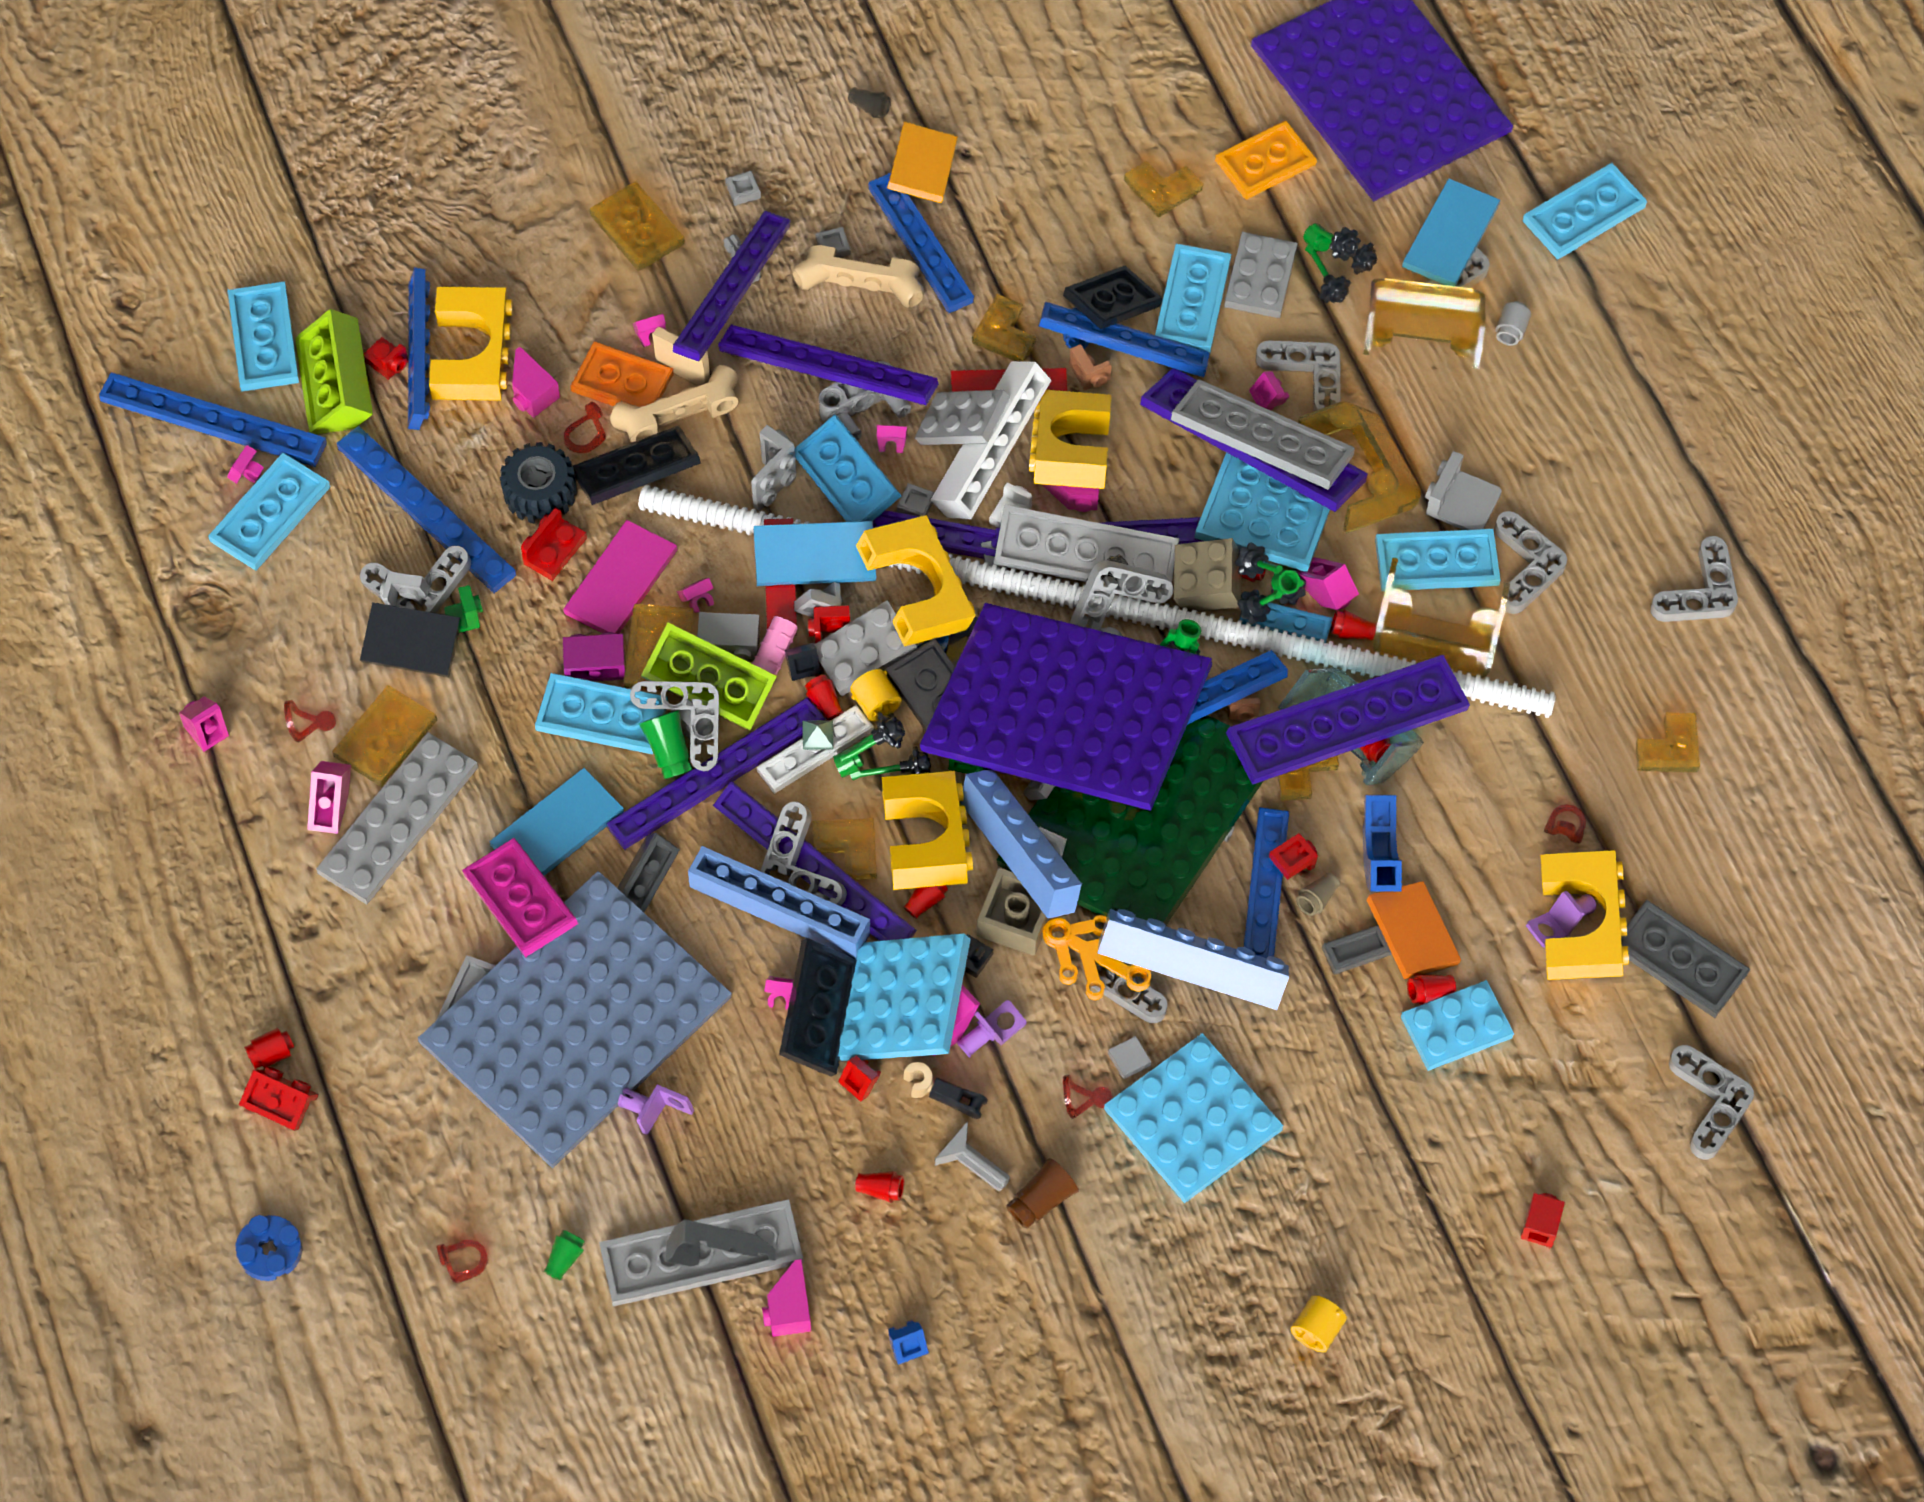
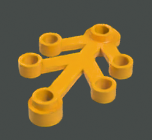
M1098 915L1092 920L1070 924L1063 918L1049 920L1044 925L1042 935L1045 943L1056 949L1060 964L1059 979L1062 983L1071 985L1076 982L1078 977V969L1071 962L1068 948L1070 947L1080 954L1087 980L1086 995L1088 998L1099 1000L1103 997L1105 990L1104 983L1099 979L1095 962L1126 979L1127 986L1133 991H1144L1149 987L1151 983V971L1149 969L1136 965L1128 966L1117 959L1098 954L1099 939L1084 941L1077 937L1091 932L1096 936H1101L1103 929H1099L1095 925L1099 922L1105 924L1106 916ZM1056 931H1060L1063 933V936L1057 938L1054 937L1052 934ZM1069 970L1074 975L1072 977H1065L1063 972ZM1141 977L1144 982L1135 983L1133 978ZM1098 986L1101 990L1094 993L1090 991V987Z

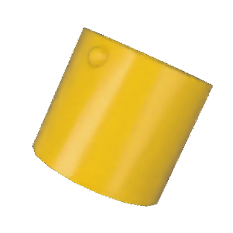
M874 669L864 673L854 681L850 688L851 698L853 700L856 699L869 721L872 722L879 720L877 717L879 711L883 715L894 713L902 702L901 697L887 678V672L881 669Z
M1313 1295L1292 1325L1291 1332L1307 1347L1324 1353L1343 1327L1347 1316L1341 1308L1330 1300Z

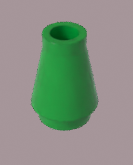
M562 1230L560 1236L556 1235L547 1266L543 1272L561 1281L564 1274L584 1252L582 1247L585 1241L568 1231Z

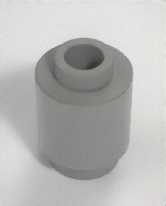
M1514 301L1504 305L1496 326V338L1501 343L1513 346L1522 340L1531 317V312L1524 303Z

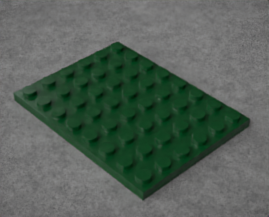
M1208 715L1187 724L1151 811L1057 786L1053 788L1046 799H1039L1028 813L1036 826L1067 839L1062 859L1082 884L1077 902L1078 905L1106 917L1110 909L1115 911L1124 909L1134 913L1137 918L1143 920L1156 919L1163 922L1165 926L1168 924L1263 783L1262 781L1252 785L1226 734L1228 728L1232 726ZM999 855L996 859L998 866L1012 872Z

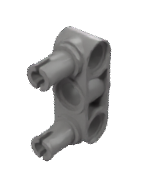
M879 361V362H878V363H882V364H886V365L892 366L890 363L885 362V361ZM839 382L824 388L819 394L820 418L826 422L836 414L856 440L861 437L862 432L851 416L867 410L882 400H886L896 416L902 418L910 413L911 405L904 399Z

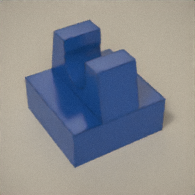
M913 1320L906 1322L907 1326L897 1330L895 1327L888 1329L893 1354L898 1365L929 1353L919 1321L916 1323Z

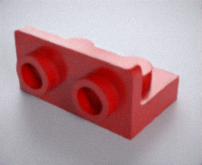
M554 508L549 515L546 514L541 519L536 532L524 540L521 546L524 565L553 581L587 539L586 532L562 519L561 510Z
M266 1066L265 1069L253 1070L239 1106L289 1129L299 1130L310 1101L317 1100L319 1094L311 1091L312 1086L302 1080L294 1079L292 1082L283 1078L284 1073L276 1068Z

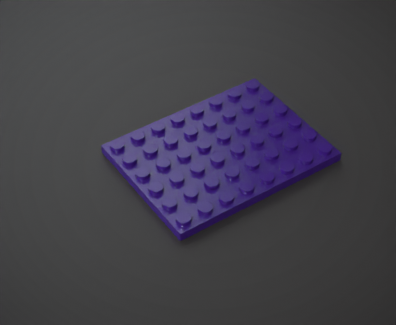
M1331 0L1253 38L1251 41V47L1373 202L1512 132L1513 124L1412 0Z
M985 603L922 738L920 748L922 752L1151 811L1212 667V658Z

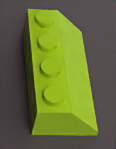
M329 309L295 337L309 433L315 435L355 429L373 415L358 318Z
M669 622L641 675L642 678L648 681L706 682L716 687L719 694V716L748 730H751L777 677ZM693 686L686 687L688 700L691 702L692 699H700L702 705H708V701L714 699V694L709 693L706 687L702 688L701 693H692ZM671 687L668 689L669 691L681 697H684L683 692L680 688Z

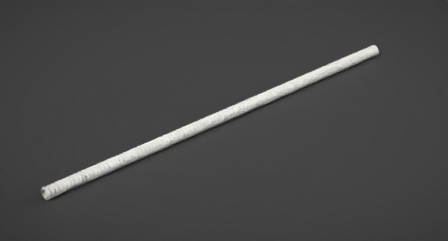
M647 484L641 490L638 504L642 511L646 509L650 513L657 511L659 515L666 513L668 517L675 515L677 519L684 517L685 521L693 519L694 523L701 521L703 525H707V523H710L712 527L719 525L720 529L728 527L729 531L737 529L738 533L746 531L747 535L753 533V526H763L764 519H783L782 515L774 517L773 513H769V515H766L764 511L757 513L756 509L748 511L747 507L739 509L738 505L730 507L729 503L721 505L720 501L712 503L711 499L704 501L703 497L695 499L694 495L686 497L685 493L677 495L676 491L668 493L667 489L662 491L658 487L651 489L650 485ZM796 519L794 524H810V522L805 521L801 523L800 519ZM948 554L950 564L955 574L961 579L962 584L969 582L970 586L978 584L979 588L982 589L986 586L991 591L995 588L999 593L1004 590L1008 595L1013 592L1017 597L1021 594L1024 595L1025 599H1028L1030 596L1033 597L1034 601H1037L1039 598L1042 599L1043 603L1051 601L1052 605L1060 603V607L1069 605V609H1073L1077 606L1085 585L1079 587L1078 583L1071 585L1067 580L1065 583H1062L1058 578L1056 581H1053L1049 576L1044 579L1040 574L1036 577L1032 572L1027 575L1023 570H1020L1018 573L1014 568H1011L1009 571L1005 566H1002V568H998V565L995 564L989 566L988 562L980 564L979 560L971 562L970 558L962 560L961 556L953 558L952 554ZM899 563L889 565L890 568L898 566L899 570L907 568L908 572L916 570L917 574L923 572L917 567H914L909 564ZM1124 595L1114 596L1106 614V617L1109 618L1110 615H1113L1114 619L1117 620L1119 617H1122L1123 621L1126 622L1130 619L1134 624L1139 621L1143 626L1148 623L1152 628H1155L1156 625L1161 630H1164V628H1169L1168 630L1176 629L1181 620L1190 619L1199 624L1201 627L1199 638L1204 636L1205 640L1213 638L1214 642L1217 643L1219 640H1222L1223 644L1226 645L1228 642H1231L1232 646L1236 647L1239 644L1243 649L1248 646L1251 647L1252 651H1255V648L1260 649L1261 653H1264V650H1272L1274 653H1278V657L1287 655V659L1296 657V661L1305 659V663L1314 661L1315 665L1322 663L1326 668L1328 665H1331L1335 670H1337V667L1342 668L1344 672L1347 669L1351 670L1352 674H1355L1356 671L1361 672V676H1364L1365 673L1370 674V678H1374V675L1381 676L1416 664V660L1407 662V658L1399 660L1398 656L1395 655L1393 658H1390L1386 653L1384 656H1381L1377 651H1375V654H1372L1368 649L1365 652L1361 651L1360 647H1357L1355 650L1352 649L1351 645H1348L1346 648L1342 647V643H1338L1337 646L1333 645V641L1324 643V639L1316 641L1315 637L1307 639L1306 635L1298 637L1297 633L1294 632L1292 635H1289L1288 631L1285 630L1281 633L1276 628L1274 631L1269 630L1268 626H1265V629L1260 628L1259 624H1256L1254 627L1249 622L1242 624L1241 620L1233 622V618L1224 620V616L1215 618V614L1206 616L1205 612L1197 614L1196 610L1189 612L1185 607L1183 610H1180L1176 605L1171 608L1167 603L1163 606L1160 603L1154 604L1149 601H1142L1141 599L1136 600L1132 597H1124ZM1095 596L1091 598L1088 607L1094 608L1100 605L1102 597ZM1460 670L1457 673L1453 672L1465 696L1471 697V701H1475V699H1479L1480 703L1488 701L1489 705L1492 706L1494 703L1499 704L1498 707L1502 708L1505 705L1508 706L1509 710H1512V707L1517 708L1518 712H1521L1523 709L1526 710L1527 714H1530L1532 711L1536 712V716L1545 714V718H1549L1552 714L1556 698L1555 692L1551 691L1550 694H1547L1543 689H1541V692L1536 691L1535 687H1532L1530 690L1527 689L1526 685H1523L1521 688L1517 687V683H1513L1512 686L1508 685V681L1499 683V679L1490 681V677L1482 679L1481 675L1478 674L1476 677H1473L1469 672L1467 675L1462 674Z

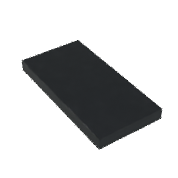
M678 425L583 461L572 467L575 479L590 503L594 505L701 464L698 453Z
M809 938L801 941L780 1046V1056L830 1077L837 1074L840 1061L838 1056L840 1037L843 1033L846 1008L849 1002L857 960Z

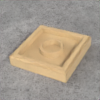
M657 327L652 334L656 363L673 368L674 374L698 386L708 383L710 378L708 351H706L700 362L673 353V344L679 336L661 327Z

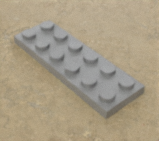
M1200 379L1197 380L1172 411V421L1328 490L1352 459L1355 447Z
M1004 505L993 564L1087 582L1093 567L1100 561L1109 560L1162 573L1172 583L1175 545H1178L1179 538ZM1110 571L1107 575L1101 576L1102 580H1104L1106 576L1113 577ZM1130 577L1126 581L1125 586L1127 588L1136 586L1139 582V577ZM1161 583L1160 587H1152V589L1156 592L1157 589H1162L1164 586Z
M428 732L316 868L317 873L367 905L477 770V762Z
M789 1199L694 1221L756 1234L776 1249V1261L768 1260V1255L758 1253V1257L735 1253L733 1248H730V1252L709 1248L706 1242L700 1241L698 1265L690 1267L666 1262V1242L675 1225L599 1242L613 1307L788 1267L798 1259H802V1263H804Z

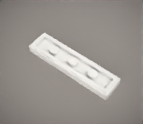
M857 705L832 719L833 749L803 750L802 738L757 767V773L774 794L869 735L874 730V726Z

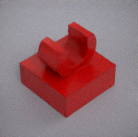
M856 1055L848 1060L838 1082L861 1102L869 1096L881 1072L879 1070L875 1072L868 1066V1060H861Z

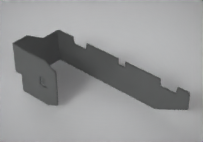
M683 1220L675 1225L666 1242V1262L690 1267L699 1264L700 1241L706 1242L709 1248L729 1252L730 1248H733L735 1253L758 1257V1253L768 1255V1260L776 1261V1249L756 1234L690 1220Z

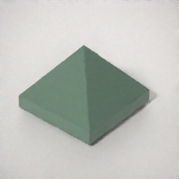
M833 720L803 721V750L833 749Z

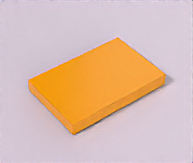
M1284 120L1216 154L1215 161L1245 200L1316 165L1317 159L1287 120Z
M904 122L887 189L942 203L958 136Z

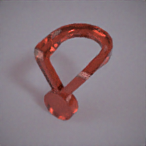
M593 401L585 405L587 414L565 429L563 436L564 444L575 453L590 452L606 439L605 431L599 421L603 416L602 410ZM592 418L598 434L586 445L572 443L569 437L571 432L583 422Z
M286 700L284 703L286 725L290 735L296 742L302 741L317 728L322 731H329L336 725V718L330 711H322L315 716L299 710L293 700ZM291 709L299 717L314 723L300 733L294 726Z
M1560 805L1551 813L1544 832L1550 835L1563 834L1572 842L1580 844L1586 827L1585 815L1574 805ZM1570 811L1578 816L1580 826L1576 833V826L1568 821L1559 820L1555 826V820L1559 813Z
M1071 1075L1063 1076L1065 1106L1072 1119L1082 1114L1092 1105L1104 1108V1105L1113 1099L1111 1091L1106 1087H1098L1092 1092L1073 1083ZM1070 1088L1090 1099L1075 1109L1071 1100Z
M470 1239L445 1246V1244L437 1245L442 1266L446 1265L450 1278L455 1283L480 1275L487 1266L488 1253L485 1247L478 1241ZM464 1247H474L479 1250L481 1260L476 1268L454 1272L449 1259L450 1252Z

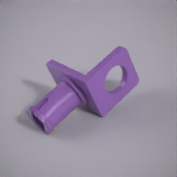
M1568 891L1562 892L1549 912L1528 921L1526 927L1538 943L1545 948V939L1569 937L1583 916L1595 912L1596 902L1589 894H1584L1582 897L1574 900ZM1538 925H1549L1554 935L1550 937L1543 935L1539 931Z
M1006 1000L985 1019L976 1011L974 1015L979 1020L977 1021L978 1025L956 1043L970 1058L973 1053L990 1039L992 1041L996 1040L1001 1046L1027 1024V1021L1009 1000ZM1008 1012L1015 1017V1022L1011 1028L1004 1030L998 1026L997 1020L1001 1014Z
M660 1085L655 1087L650 1097L625 1088L622 1092L627 1096L625 1097L620 1094L618 1099L619 1107L639 1114L637 1123L642 1133L646 1135L650 1132L665 1105L690 1115L694 1112L688 1097Z

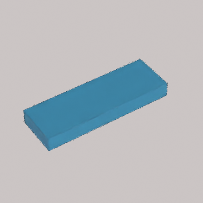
M1269 602L1267 605L1271 611L1266 615L1267 620L1251 625L1255 627L1256 624H1259L1260 628L1265 629V626H1268L1269 630L1272 631L1276 628L1281 633L1285 630L1288 631L1289 635H1292L1294 632L1297 633L1298 637L1306 635L1307 639L1315 637L1316 641L1324 639V643H1326L1332 618ZM1240 615L1239 620L1242 621V624H1247L1249 622L1248 619H1243Z

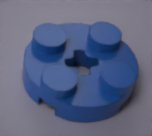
M258 1215L253 1217L238 1235L236 1255L242 1268L249 1276L261 1281H272L284 1273L286 1275L296 1268L301 1259L302 1244L298 1230L285 1218L273 1215ZM273 1241L277 1250L270 1251L268 1255H264V1250L261 1246L264 1243Z

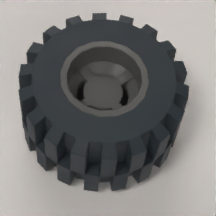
M536 442V446L532 447L530 443L525 444L523 450L516 448L513 451L514 456H507L505 465H502L500 470L501 487L509 510L512 514L516 512L517 518L521 520L527 516L528 523L534 524L535 519H540L541 521L554 508L561 510L565 515L569 511L568 505L573 506L575 502L574 495H577L575 474L570 458L565 457L563 450L558 449L556 451L555 445L548 444L547 447H544L543 442Z

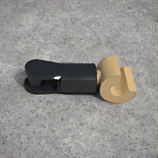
M913 1062L904 1070L903 1080L910 1082L914 1079H920L922 1081L914 1084L911 1097L920 1098L929 1092V1098L950 1106L972 1118L980 1119L982 1115L980 1113L981 1107L988 1102L985 1096L961 1088L938 1077L933 1081L932 1071L926 1064L921 1062ZM962 1097L971 1100L969 1105L961 1103Z

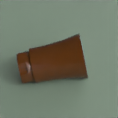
M1048 1158L1036 1175L1014 1195V1199L1006 1205V1208L1023 1228L1028 1229L1034 1222L1040 1221L1048 1212L1064 1200L1079 1192V1189L1063 1167L1052 1158Z

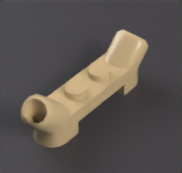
M815 245L809 248L806 260L795 265L793 269L794 280L803 290H808L825 281L837 283L845 287L855 286L866 288L870 291L894 293L902 305L907 308L918 305L922 301L925 292L917 280L920 271L919 267L912 261L892 257L889 267L836 258V248Z
M719 365L714 368L708 383L695 388H686L681 393L668 398H659L649 405L638 407L623 401L618 402L611 412V424L613 428L627 432L633 443L657 434L659 427L705 410L709 411L712 418L726 414L738 405V398L733 391L738 382V376L733 368Z

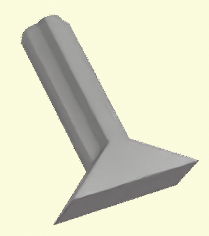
M967 1121L935 1158V1166L958 1160L997 1191L1004 1189L1010 1180L1009 1175L967 1144Z

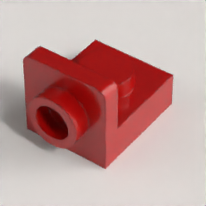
M383 337L363 354L365 363L388 380L396 373H400L408 362L406 347L402 344L395 347Z
M849 606L813 607L814 619H808L809 637L815 636L816 644L821 641V632L834 633L849 624Z
M1298 833L1270 851L1269 858L1288 880L1305 868L1309 871L1314 869L1318 855L1313 843L1305 840Z

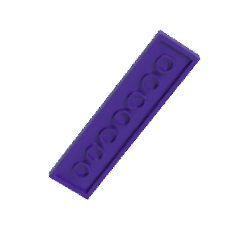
M1172 368L1141 396V406L1334 512L1366 482L1368 473L1348 463L1328 490L1172 421V411L1197 382L1196 379L1177 369Z
M1440 655L1229 727L1226 734L1253 785L1467 711L1470 703L1444 655Z

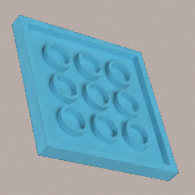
M1226 453L1197 526L1195 538L1202 541L1233 538L1239 549L1241 547L1247 548L1248 543L1252 542L1256 546H1263L1265 548L1264 554L1268 556V561L1308 572L1330 509Z
M965 933L864 942L857 953V958H855L857 960L846 1008L843 1033L840 1037L838 1053L840 1060L848 1061L856 1055L861 1060L949 1054L971 939Z
M1203 1033L1104 1105V1110L1184 1203L1283 1130V1124Z

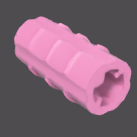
M777 616L773 617L752 664L777 676L786 656L785 650L789 649L791 643H793L798 627L789 620Z

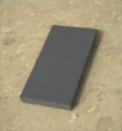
M1648 900L1644 902L1627 924V936H1621V945L1628 946L1629 961L1713 1018L1717 1017L1751 970Z

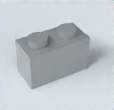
M699 612L697 637L747 662L750 660L754 661V656L757 655L759 650V615Z

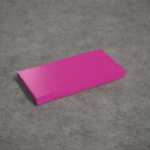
M626 520L564 607V614L600 633L613 632L619 634L677 552V545Z
M515 838L462 870L466 879L524 957L529 956L578 925L575 916Z

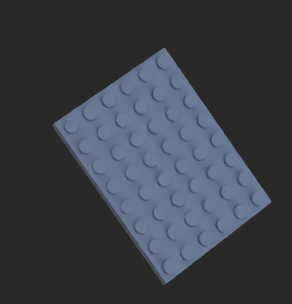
M599 871L564 902L575 916L578 925L527 957H524L516 946L418 1037V1042L552 1169L618 1107L620 1094L625 1097L627 1096L622 1092L625 1088L634 1091L732 996V993Z

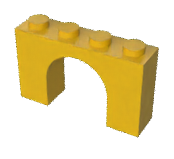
M437 287L435 314L438 327L476 328L484 332L490 338V342L483 352L470 359H431L429 387L432 400L501 401L502 389H507L508 374L504 372V365H509L510 354L509 347H505L506 340H511V323H507V317L513 315V300L507 298L506 288Z
M1046 390L1041 401H1039L1034 410L1031 440V453L1033 454H1030L1029 471L1035 472L1034 484L1105 489L1108 448L1073 445L1063 442L1057 437L1070 433L1109 435L1112 395Z
M927 515L864 530L856 547L868 571L893 564H909L923 571L932 582L934 588L933 598L901 606L892 621L904 647L968 629L976 616L974 606L967 599L962 588L961 579L955 574L950 564L949 555L943 550L938 539L937 530L931 525Z
M955 771L882 777L885 820L915 817L929 818L940 823L946 829L940 837L927 843L890 846L893 890L967 884V871L973 870L972 852H966L965 847H970L969 830L962 828V824H967L965 806H959V801L964 800L962 783H956Z
M1616 851L1541 854L1543 895H1561L1565 891H1568L1569 894H1589L1601 904L1606 913L1605 919L1599 928L1588 935L1545 939L1548 980L1623 976V965H1629L1628 946L1621 945V936H1627L1626 917L1620 918L1619 908H1625L1624 889L1618 890L1617 880H1623L1622 861L1616 862Z

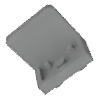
M766 425L760 431L762 463L765 466L755 475L751 482L753 507L758 511L764 506H770L776 499L777 493L784 486L788 487L796 477L794 443L789 440L784 432L774 430L769 425Z
M1453 451L1448 461L1443 459L1437 471V476H1439L1437 483L1431 482L1426 492L1425 498L1429 499L1426 514L1462 530L1484 529L1501 496V488L1460 471L1464 455Z

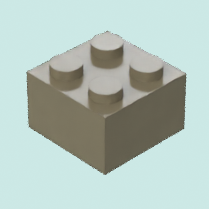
M1233 538L1175 545L1174 600L1181 610L1185 607L1189 612H1192V610L1202 612L1239 607L1237 602L1241 599L1242 575L1238 573L1239 566L1235 564V560L1239 556V548Z
M998 868L977 919V936L1035 956L1043 937L1044 925L1050 918L1046 917L1013 872Z

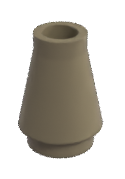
M1326 873L1322 878L1302 888L1298 893L1299 896L1296 898L1298 907L1310 916L1321 913L1335 890L1340 886L1339 880L1335 875Z

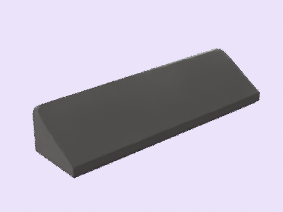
M657 833L646 836L617 888L645 913L680 849Z

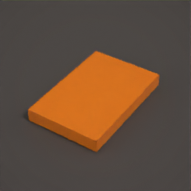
M594 341L570 388L571 392L611 406H615L616 403L623 401L643 407L662 398L674 372L671 367Z
M1424 881L1402 886V892L1382 891L1368 896L1367 902L1404 979L1414 977L1416 974H1426L1457 966L1461 962V958Z

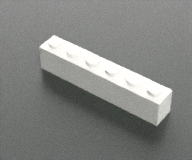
M1011 361L995 390H1005L1010 398L989 442L963 444L932 496L931 501L947 518L972 519L1050 384L1051 379L1036 362Z

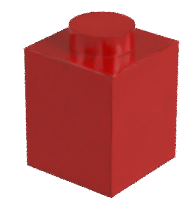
M1534 1193L1529 1204L1520 1239L1552 1248L1557 1236L1565 1202L1558 1200L1556 1196L1549 1193Z

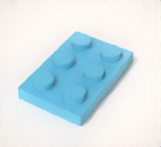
M1487 980L1412 1008L1401 1014V1019L1427 1071L1512 1039L1514 1035Z

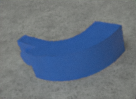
M1364 795L1363 858L1365 879L1369 891L1402 892V860L1398 857L1396 841L1397 795Z

